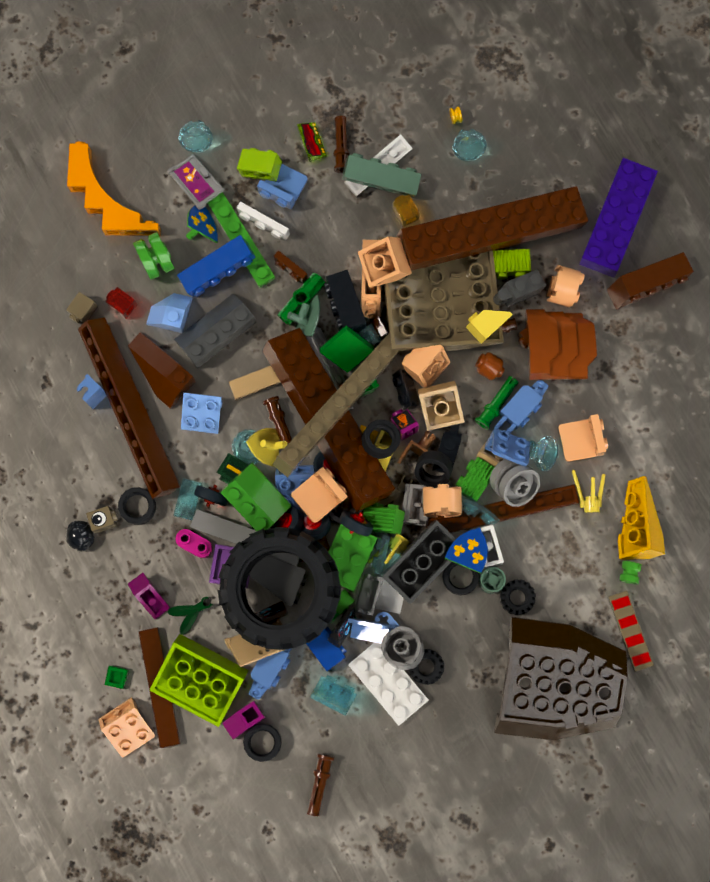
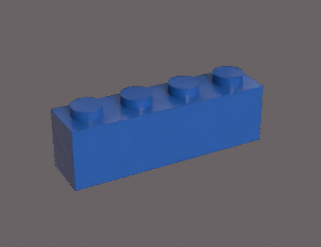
M239 235L180 272L177 276L186 292L192 297L202 295L208 287L218 285L222 278L234 275L238 268L250 265L256 257L245 238Z

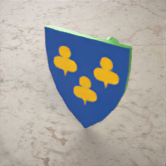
M196 205L193 206L187 215V227L192 230L186 234V237L192 240L199 233L218 243L217 228L207 208L204 207L198 210Z
M481 529L469 530L453 541L444 559L481 574L488 556L486 539Z

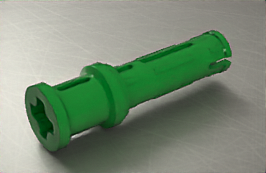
M512 376L508 377L491 403L484 406V411L479 418L476 417L475 422L483 429H490V424L494 418L499 416L500 408L519 384L515 378L512 380Z

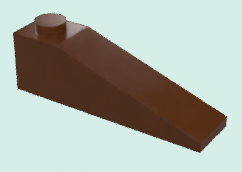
M141 332L128 345L156 397L170 409L183 396V393L187 392L196 382L188 371Z

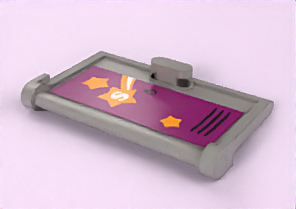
M195 154L167 170V173L173 177L198 210L204 208L206 203L225 190Z

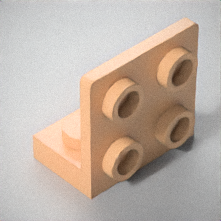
M132 697L98 719L102 732L121 757H125L155 737L154 732L139 713L136 702Z

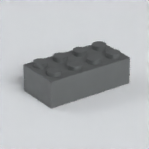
M434 520L381 576L411 604L452 562L444 558L456 538L437 520Z

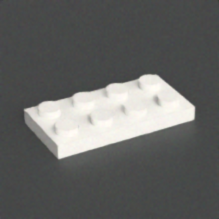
M374 642L348 664L398 726L428 701V698L404 670L393 667L385 659L381 650V643Z

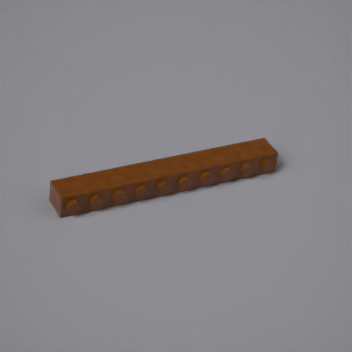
M105 317L86 320L78 328V331L152 499L170 495L180 487L140 398L125 360L121 355L118 344L113 337L110 326Z

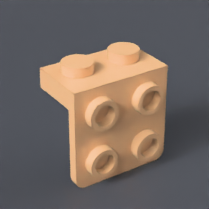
M598 414L591 415L586 420L565 423L558 427L564 458L567 462L603 456L606 453V449H608L607 438H603L602 434L604 423L602 419H599Z
M323 467L291 493V497L313 523L318 522L348 497L345 494L347 493L346 489L334 481V476L330 470Z

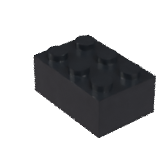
M348 269L326 276L327 283H324L327 299H332L330 307L333 316L338 317L336 318L338 331L348 326L357 334L366 332V321Z

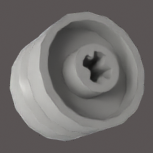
M503 459L492 470L490 486L507 504L519 507L528 503L537 494L540 487V477L529 465L525 467Z

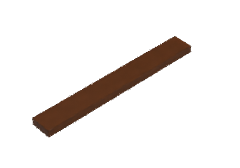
M575 484L538 492L532 500L519 507L510 506L505 501H499L462 510V514L457 517H430L428 526L434 520H437L450 533L579 504Z

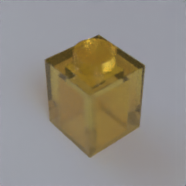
M401 195L394 200L392 208L402 227L419 220V212L410 195Z

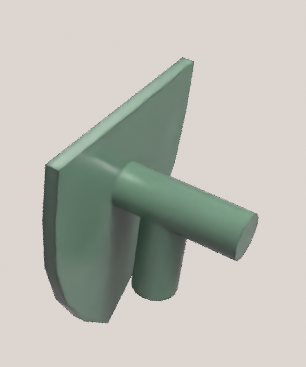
M316 295L309 304L302 303L298 315L291 311L287 315L288 319L297 322L295 329L300 328L303 334L308 337H313L319 320V295Z

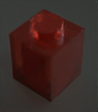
M118 287L108 293L107 300L105 301L110 308L125 319L128 318L138 305L132 297Z

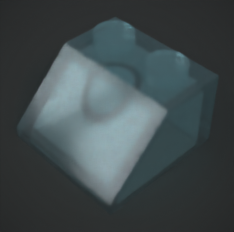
M329 675L326 678L321 676L310 698L347 716L357 696L354 693L355 689L346 684L343 687L336 684L338 680Z

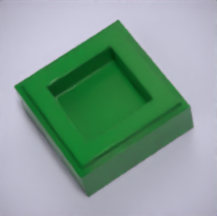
M109 666L104 685L125 689L129 670Z

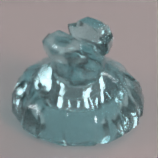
M190 121L180 129L178 140L182 148H185L187 151L203 152L212 145L213 135L203 121Z
M475 129L459 131L452 144L455 156L463 161H472L480 158L487 148L484 136L475 131Z
M242 430L232 441L233 454L241 463L250 465L252 462L254 464L260 462L246 443L251 435L257 432L255 430Z
M544 436L537 444L535 441H529L530 447L533 448L529 452V459L534 458L536 466L540 470L549 471L555 464L558 456L556 438Z

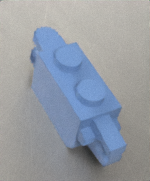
M538 380L531 387L529 385L522 386L500 411L499 415L502 418L494 428L500 429L506 421L511 425L506 430L509 434L514 429L517 430L519 426L523 428L530 420L528 416L532 412L536 413L542 407V396L549 387L547 383L543 380Z
M286 649L257 661L250 673L251 678L254 680L248 693L250 696L259 700L267 689L277 686L281 679L278 676L282 669L286 670L291 661L288 659L291 649Z

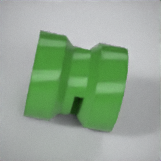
M622 561V569L624 571L620 574L619 581L639 584L638 572L641 571L642 564Z

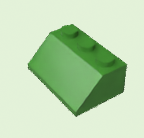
M253 462L220 492L256 531L266 530L271 527L291 506V503Z

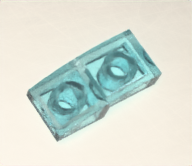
M468 499L462 500V510L466 515L475 517L480 513L482 515L480 516L481 520L487 526L489 524L494 526L499 522V519L484 506Z

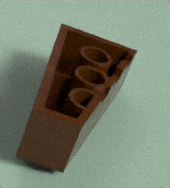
M682 252L620 276L607 289V292L617 310L644 297L652 296L662 289L663 291L667 290L676 283H685L694 271L685 253Z

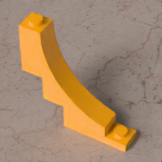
M81 141L70 143L67 187L70 192H85L84 208L88 214H103L102 231L104 234L148 236L157 232L161 236V228L155 221H145L143 223L140 213L120 205L101 188L93 170L92 150L89 145Z

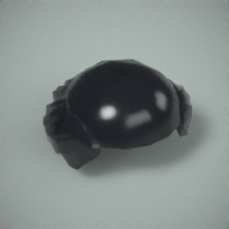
M74 521L67 527L65 537L67 544L71 548L82 552L86 551L94 543L95 537L87 522Z

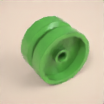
M157 232L148 235L151 248L147 247L143 239L133 242L151 280L160 276L157 268L159 263L165 273L175 269L170 260V253Z

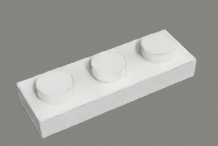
M242 202L237 206L240 218L245 221L250 220L254 222L255 226L261 230L266 229L270 231L271 235L277 239L283 238L287 240L290 235L289 228Z

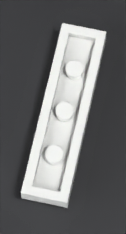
M400 134L373 158L381 160V163L386 165L388 163L395 164L413 148ZM350 181L344 182L355 196L368 187Z

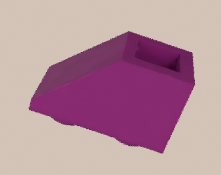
M252 701L222 724L234 740L266 717L256 701Z

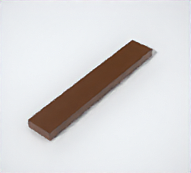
M158 627L138 631L149 690L165 660ZM150 691L160 748L181 744L173 703Z

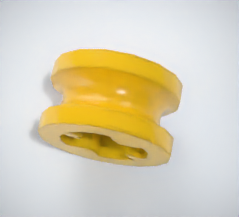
M457 106L456 109L449 108L452 124H456L457 121L462 123L460 107Z

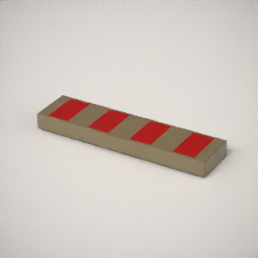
M624 591L609 596L608 599L634 672L654 666L628 592Z

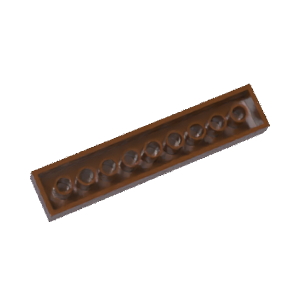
M575 186L402 228L396 237L401 239L412 271L581 229L589 220L578 188Z
M297 328L268 340L262 351L306 425L337 389L302 330ZM348 410L317 446L338 482L346 489L347 493L345 494L348 496L355 511L358 512L388 498L395 490V487L379 460L365 452L361 441L363 433Z

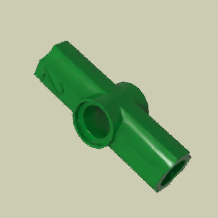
M313 272L304 284L294 291L293 297L277 316L284 323L291 326L294 321L287 318L288 313L291 311L298 315L302 303L309 304L326 282L322 277ZM305 296L307 299L304 302H298L297 298Z

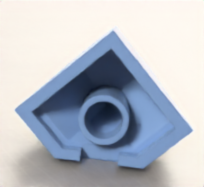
M173 293L151 306L146 324L183 333L193 298Z

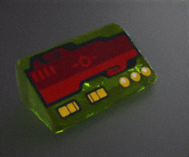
M315 122L298 124V132L309 162L326 157L327 155Z

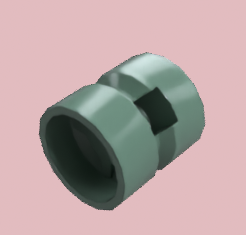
M489 567L480 575L479 586L485 593L496 594L505 586L506 576L500 568Z

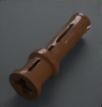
M336 116V149L333 152L336 166H334V171L343 173L346 158L350 155V151L347 149L346 117Z
M271 397L263 401V405L267 407L270 415L268 418L273 422L280 441H286L289 444L292 438L284 420L285 412L281 410L278 402L279 397Z
M317 754V767L313 771L315 780L307 811L308 815L317 817L320 812L326 780L331 776L329 773L331 762L335 758L324 754Z

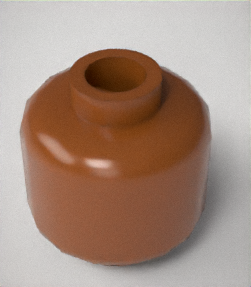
M490 352L482 353L475 364L477 373L488 380H494L496 377L500 378L505 370L503 360Z

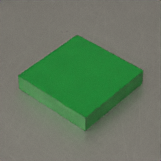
M345 326L320 347L322 355L347 373L374 350L372 344L348 326Z

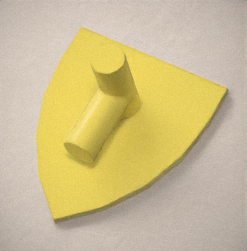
M274 428L258 430L246 442L253 455L259 461L274 467L273 463L279 455V449H284L288 445L286 441H279L277 431Z

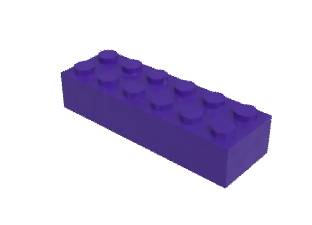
M622 158L579 265L615 278L657 175V170Z

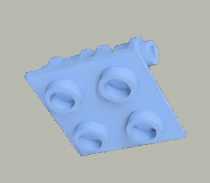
M184 392L181 429L218 434L220 410L223 404L222 397Z

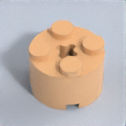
M557 265L554 270L557 271V275L551 277L547 296L549 298L547 301L571 307L574 303L578 302L580 296L578 288L579 285H582L585 274L579 270Z
M439 484L438 488L423 487L424 516L438 518V516H444V518L460 516L462 514L461 487L449 488V484Z

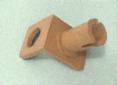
M425 431L419 443L411 440L401 454L398 463L401 464L410 450L419 456L427 452L436 436L432 433L429 437L431 432Z

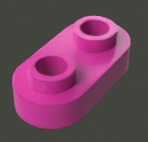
M188 529L180 530L177 533L175 540L182 549L199 558H207L212 553V545L207 539ZM187 535L188 541L182 542V537ZM200 545H205L204 551H199Z

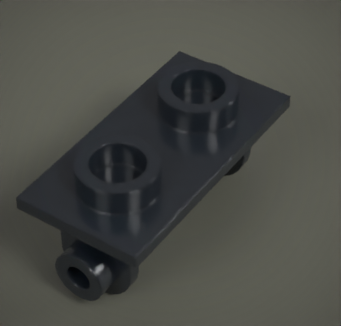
M405 369L397 370L392 374V380L397 389L398 401L402 405L403 410L409 406H418L420 400L416 388L409 389L410 386L414 385L412 377Z

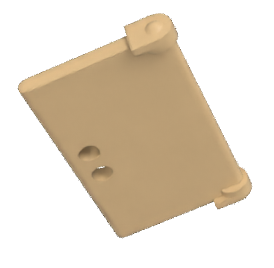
M279 618L269 623L272 625H282ZM240 634L224 639L226 646L231 650L240 667L283 651L253 645L243 639Z

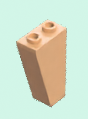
M363 240L362 249L380 240ZM362 267L361 303L363 315L369 319L381 317V285L369 288Z

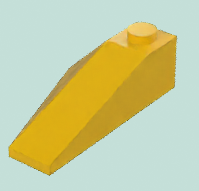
M642 476L628 481L624 502L626 505L625 516H622L621 523H623L622 533L618 536L619 559H651L665 555L664 537L647 477Z

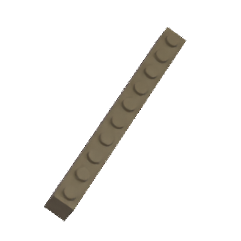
M390 333L277 456L273 466L286 477L291 475L402 351L391 350Z

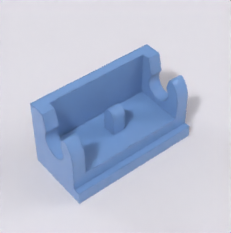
M88 374L77 387L78 392L83 387L88 388L82 399L92 409L107 396L101 386Z

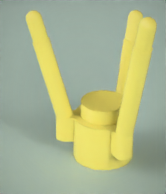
M572 470L580 500V508H584L585 513L600 512L606 475L602 474L598 498L595 496V477H591V496L585 497L586 500H584L576 471Z
M396 534L394 538L391 537L368 560V563L371 564L390 546L392 551L384 562L388 564L395 553L400 554L401 552L402 554L407 549L409 541L403 536Z

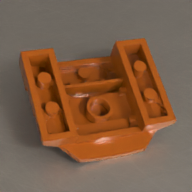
M526 309L525 322L529 341V380L588 379V366L597 358L594 323L583 318L582 313L545 312V309Z

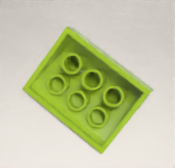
M179 634L173 642L150 691L219 727L249 670Z

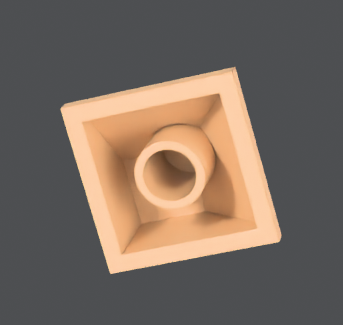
M442 345L413 349L411 353L404 357L401 364L405 371L425 388L430 387L451 362Z

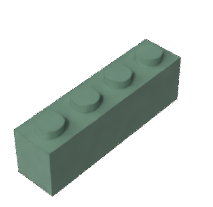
M352 153V155L346 158L342 180L411 198L417 195L421 174L417 173L416 169H401L398 164L394 163L386 165L381 163V160L375 158L367 160L363 158V155Z

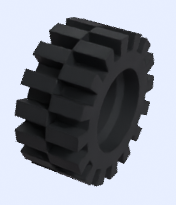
M515 579L509 581L502 588L500 603L509 614L523 615L533 608L536 601V593H534V588L530 586V583L522 579ZM514 590H520L525 594L523 604L515 605L511 602L510 595Z
M424 649L422 660L429 659L433 662V672L428 675L422 674L418 664L416 668L409 669V673L416 682L429 685L441 678L444 672V661L436 651Z

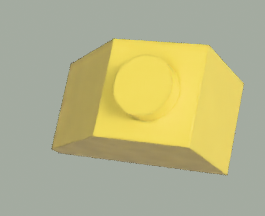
M483 310L480 314L475 312L468 319L470 323L466 328L482 344L513 314L506 311Z

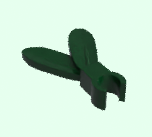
M203 597L195 606H174L168 610V614L171 616H186L180 626V634L184 635L190 631L199 612L213 606L211 603L209 606L204 605V601L209 599V597Z

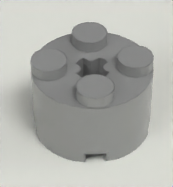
M398 626L387 632L383 637L381 650L385 659L393 667L400 670H409L416 668L421 662L424 655V645L417 633L411 628ZM405 645L407 647L406 650L401 652L399 648H403Z

